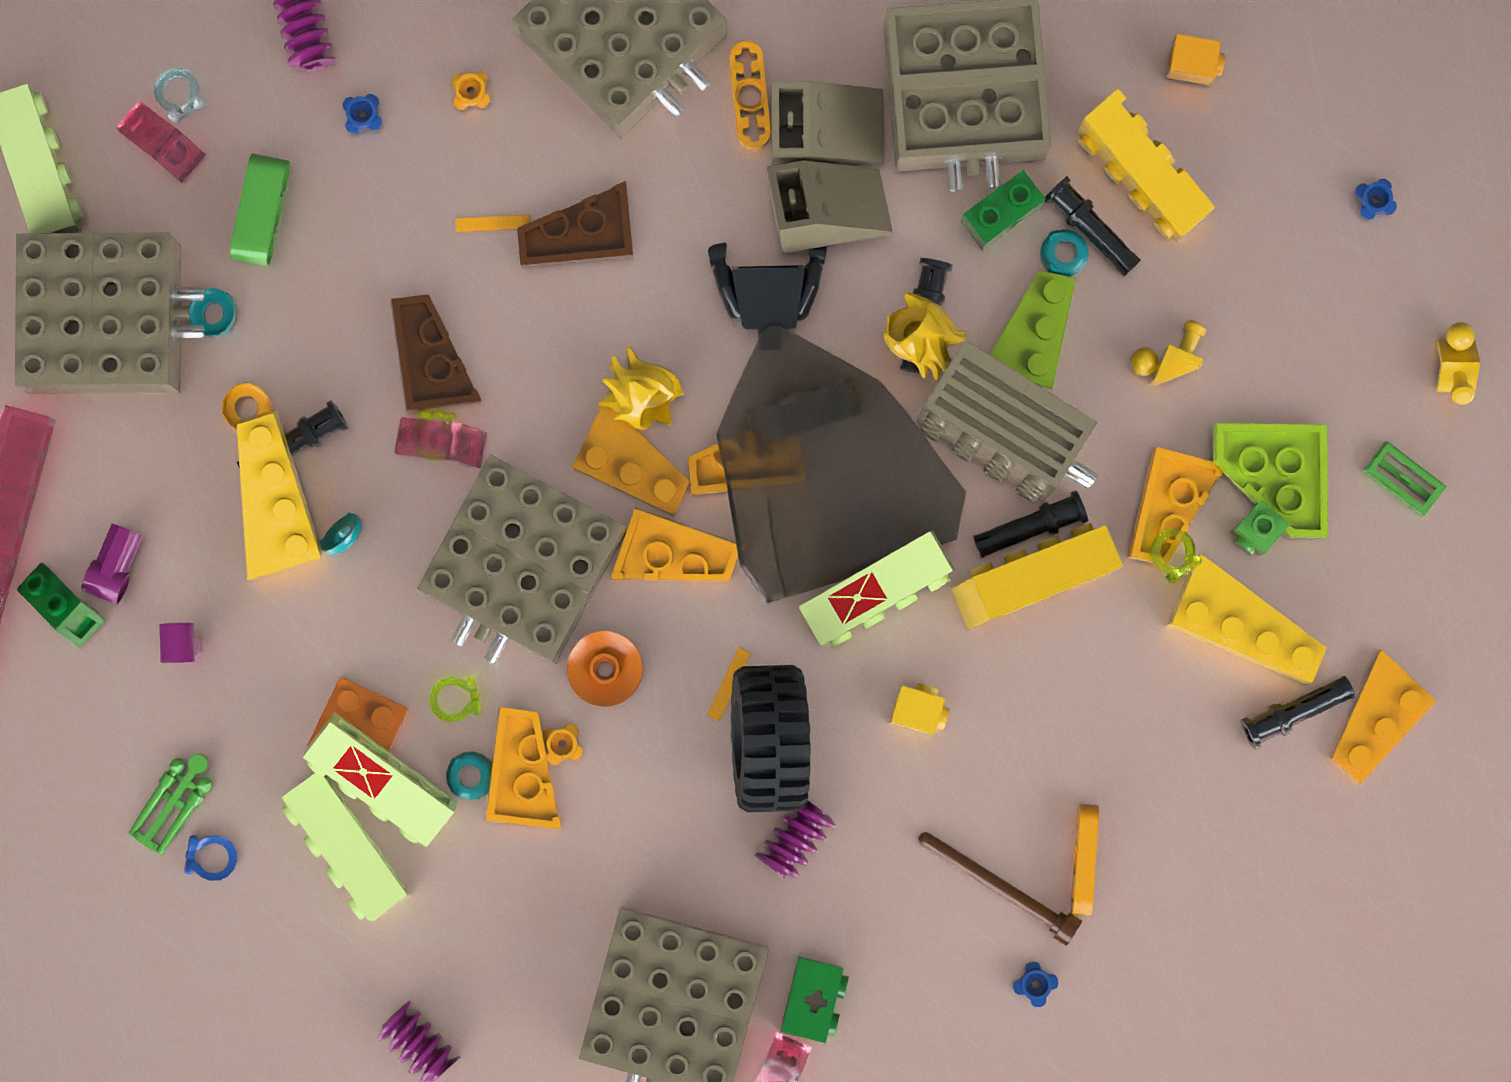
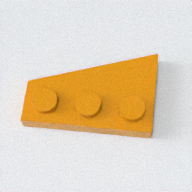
M1153 447L1127 557L1160 566H1167L1189 530V525L1196 513L1205 504L1210 495L1209 492L1218 477H1221L1223 474L1213 461L1160 447Z
M1381 649L1378 650L1375 656L1373 666L1362 685L1350 717H1348L1330 757L1357 784H1361L1437 701Z

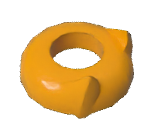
M244 382L232 387L226 393L222 401L221 415L232 428L237 429V423L240 419H243L235 411V404L241 397L248 396L256 401V414L271 410L269 397L262 388L249 382Z

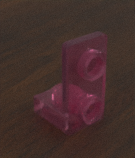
M138 102L117 126V131L151 156L181 183L206 155L181 131L142 102Z
M402 417L398 428L395 453L402 456L446 460L466 467L481 468L487 431L462 423Z
M776 1032L755 1082H798L811 1047Z

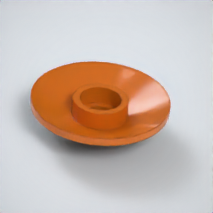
M612 631L593 632L583 637L573 647L567 661V676L574 692L587 703L600 707L614 706L630 698L638 688L643 673L641 656L635 645L625 636ZM603 662L610 663L613 668L612 673L606 677L598 673V667Z

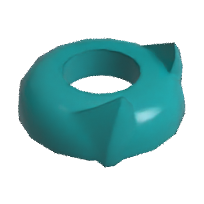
M1068 229L1051 231L1042 242L1040 249L1041 262L1047 272L1068 277L1079 273L1083 269L1089 255L1088 247L1083 237L1075 231ZM1068 242L1073 245L1076 252L1074 260L1067 263L1058 260L1055 255L1057 244Z
M204 289V300L191 301L189 321L191 325H203L205 331L197 332H204V335L208 337L229 334L236 317L233 297L219 289ZM218 303L222 306L223 316L219 322L210 324L205 318L206 309L211 304Z
M348 512L346 516L333 524L326 532L324 538L320 540L321 549L330 555H337L349 549L358 539L362 530V522L359 516Z
M473 751L463 752L451 758L446 772L447 785L451 792L458 798L468 801L478 800L487 795L492 761L483 754ZM467 765L475 766L481 773L480 782L474 787L464 786L459 779L460 770Z

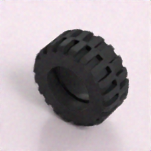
M795 665L742 666L733 675L731 694L733 777L737 804L739 808L748 813L798 811L808 801L811 771L809 707L804 674Z

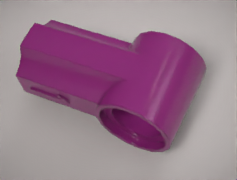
M112 523L97 560L94 559L85 573L81 590L113 604H119L129 584L130 573L128 572L143 536Z
M194 623L159 624L160 663L195 662V656L202 652V639L194 634Z

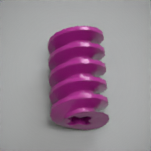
M274 0L273 2L274 9L281 12L277 16V22L285 26L280 31L282 39L289 40L285 43L284 50L292 55L287 61L289 67L293 69L313 70L336 62L335 57H324L323 54L333 48L332 43L320 42V38L329 34L328 29L317 28L316 24L325 20V15L313 14L312 11L322 5L321 0Z
M807 801L806 805L800 810L794 811L797 816L796 818L783 816L782 820L788 829L774 828L773 833L777 837L778 842L766 840L763 843L769 851L768 855L759 852L754 855L783 878L786 875L797 878L799 872L795 868L794 863L806 866L808 860L803 851L816 853L818 849L812 839L825 841L827 837L821 827L825 826L834 829L836 826L831 817L810 801Z
M408 1001L382 1025L377 1038L382 1041L392 1037L393 1039L388 1050L393 1052L400 1048L403 1049L398 1061L404 1063L411 1059L413 1060L408 1072L413 1075L423 1071L424 1073L419 1082H434L460 1056L448 1060L447 1057L452 1049L450 1044L439 1049L437 1048L442 1036L438 1033L427 1037L431 1027L430 1022L417 1026L416 1023L421 1013L418 1010L407 1015L406 1011L411 1003Z

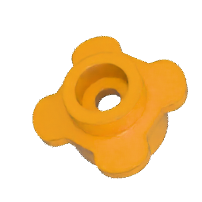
M477 71L475 74L467 73L464 75L457 73L452 77L451 84L455 87L456 93L453 104L457 109L465 110L468 106L485 108L489 105L490 97L486 94L488 77L484 72ZM470 87L474 88V93L472 94L467 92V89Z
M566 724L563 729L558 730L548 728L542 733L543 741L548 749L546 759L550 764L558 765L562 760L571 758L576 761L582 757L583 749L578 745L576 736L579 731L575 725ZM560 741L566 742V746L564 748L559 747Z

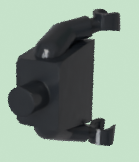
M724 242L710 246L708 249L711 267H715L713 269L715 282L729 318L735 322H742L743 329H758V350H781L780 329L796 328L797 321H802L809 316L819 290L823 271L821 265L825 263L827 247L808 249L810 261L805 265V268L803 265L732 266L731 270L725 261L727 243Z

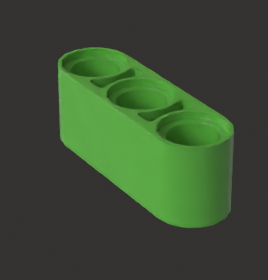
M251 154L232 235L230 259L269 266L289 179V160Z

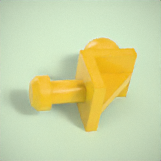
M1194 320L1185 322L1182 329L1185 331L1179 348L1169 344L1165 348L1160 362L1157 354L1152 349L1145 347L1137 349L1132 354L1130 360L1133 371L1142 376L1155 372L1151 384L1155 386L1191 371H1197L1204 359L1194 355L1193 352L1199 338H1203L1206 333L1205 326Z
M1458 322L1449 327L1446 339H1437V349L1441 362L1437 391L1451 392L1452 400L1457 404L1463 405L1471 402L1475 396L1474 392L1480 368V358L1473 328L1467 323Z

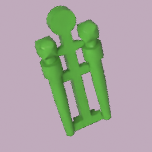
M203 754L192 755L188 761L189 771L185 776L178 774L184 771L186 767L185 761L180 758L173 759L170 763L169 771H165L159 779L160 784L144 806L129 834L150 850L162 855L196 807L199 808L205 799L203 796L205 792L210 791L213 786V781L208 777L200 778L197 786L192 781L196 774L203 773L208 769V758ZM179 780L180 784L174 793L168 792L167 790L171 789L176 781ZM187 788L193 789L186 798L187 803L180 800ZM163 797L168 802L146 835H144L139 829ZM176 806L181 812L159 845L152 839Z

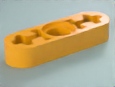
M741 41L733 46L729 56L737 138L745 149L758 151L769 143L771 137L763 53L754 42ZM747 50L750 56L757 58V60L751 61V77L759 74L760 79L750 77L737 81V76L744 77L743 63L736 62L735 60L741 57L742 51ZM753 86L760 91L761 99L756 105L747 106L740 101L739 93L744 87ZM763 111L764 116L756 115L757 128L764 130L765 134H760L757 142H751V137L748 135L744 136L743 132L749 130V115L741 118L740 113L755 114Z
M1078 805L1071 914H1092L1099 824L1098 805Z

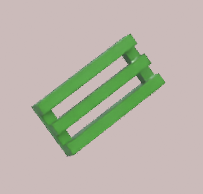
M1388 441L1383 443L1379 451L1362 471L1421 517L1426 515L1447 487ZM1389 454L1431 486L1434 491L1431 494L1385 460L1384 456ZM1379 465L1425 500V503L1422 505L1375 468Z

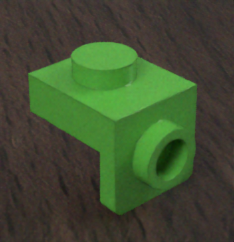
M1260 501L1245 518L1237 523L1231 530V533L1237 537L1234 543L1242 551L1250 556L1253 553L1261 556L1269 550L1286 530L1288 522L1266 503Z

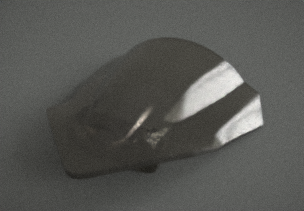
M770 326L764 330L733 392L716 436L725 472L740 568L765 602L771 603L847 579L932 530L941 545L957 540L967 491L887 388L878 379L781 326Z

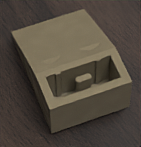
M772 81L771 164H786L803 160L832 164H883V89L815 81Z
M805 160L767 167L769 193L782 254L893 235L879 169Z

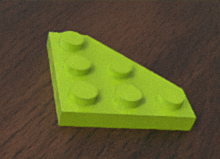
M1213 424V462L1255 505L1263 501L1288 522V527L1283 532L1287 538H1328L1327 425Z

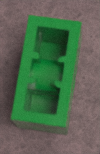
M1023 169L963 213L960 222L983 251L1042 208L1046 198Z
M798 956L780 1030L781 1033L826 1043L828 1035L835 1037L840 1014L833 1013L836 998L844 999L849 979L848 976L842 975L843 967ZM815 989L821 990V997L826 1000L825 1006L818 1005L817 1010L812 1011L810 1010V1003L805 1001L806 995L812 996Z

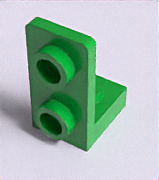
M40 563L17 588V591L57 632L79 648L105 622V619L95 609L77 597L44 563Z

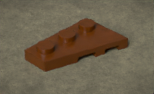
M626 181L600 194L587 197L575 205L561 211H555L517 228L521 268L633 257Z
M429 294L391 299L406 412L481 403L482 400L477 390L474 389L461 358H459Z

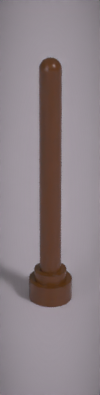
M928 832L920 834L918 841L922 847L1049 926V931L1055 934L1053 937L1055 940L1065 946L1069 944L1082 923L1081 919L1070 912L1068 915L1062 912L1059 914L1055 913Z

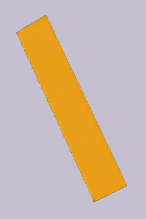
M530 214L455 218L456 232L517 229L530 223Z
M738 647L709 709L708 717L720 722L731 698L733 675L737 669L746 666L751 655L750 652Z

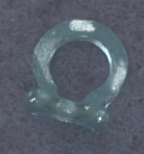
M173 68L161 74L155 82V99L163 109L169 112L168 117L175 124L182 121L186 115H190L193 111L206 108L205 99L199 95L198 82L189 71L183 68ZM175 78L187 80L191 87L189 102L181 107L166 101L163 96L165 85Z

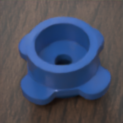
M368 94L366 97H348L343 101L342 107L346 111L348 119L345 127L348 132L356 134L360 130L368 128L376 131L382 126V119L378 116L377 112L379 105L377 96ZM365 111L366 115L364 117H360L359 112Z
M1380 179L1378 182L1370 185L1362 183L1357 186L1355 195L1360 199L1362 206L1360 215L1364 219L1371 220L1375 215L1382 213L1391 215L1395 212L1397 204L1393 201L1390 181ZM1373 196H1378L1379 202L1375 203L1372 200Z
M1029 962L1025 966L1026 972L1021 979L1014 981L1013 990L1016 994L1029 998L1034 1007H1042L1046 1004V997L1050 994L1051 990L1058 987V978L1054 974H1047L1041 970L1039 963ZM1034 981L1039 982L1038 988H1033L1032 983Z

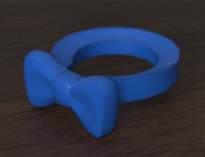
M195 835L189 836L188 850L185 854L184 873L186 875H192L195 872L206 880L218 881L231 874L237 863V852L231 842L217 835L207 836L199 840ZM210 843L220 844L228 852V864L218 873L207 872L195 862L197 850Z

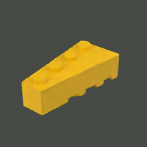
M1116 89L1083 119L1077 131L1081 136L1078 141L1091 156L1097 154L1106 164L1103 167L1104 171L1115 183L1122 182L1131 191L1128 196L1139 210L1144 211L1147 209L1156 219L1154 222L1156 229L1166 239L1172 237L1178 242L1208 216L1215 206L1184 169L1179 168L1176 171L1172 167L1175 160L1171 152L1163 143L1157 140L1153 142L1148 137L1149 131L1146 128L1148 124L1139 113L1127 112L1121 104L1127 98L1119 89Z
M276 408L240 419L237 423L247 579L251 580L319 559L323 551Z
M1089 523L1070 531L1071 539L1060 542L1059 537L1056 536L1037 544L1038 552L1027 555L1025 549L1004 557L1005 565L993 568L990 562L971 570L972 578L951 589L967 630L969 631L996 617L1001 618L1026 607V605L1038 603L1059 594L1061 591L1070 590L1122 568L1123 564L1107 526L1104 525L1093 529L1092 524Z
M1202 554L1195 556L1166 625L1305 685L1313 683L1327 647Z

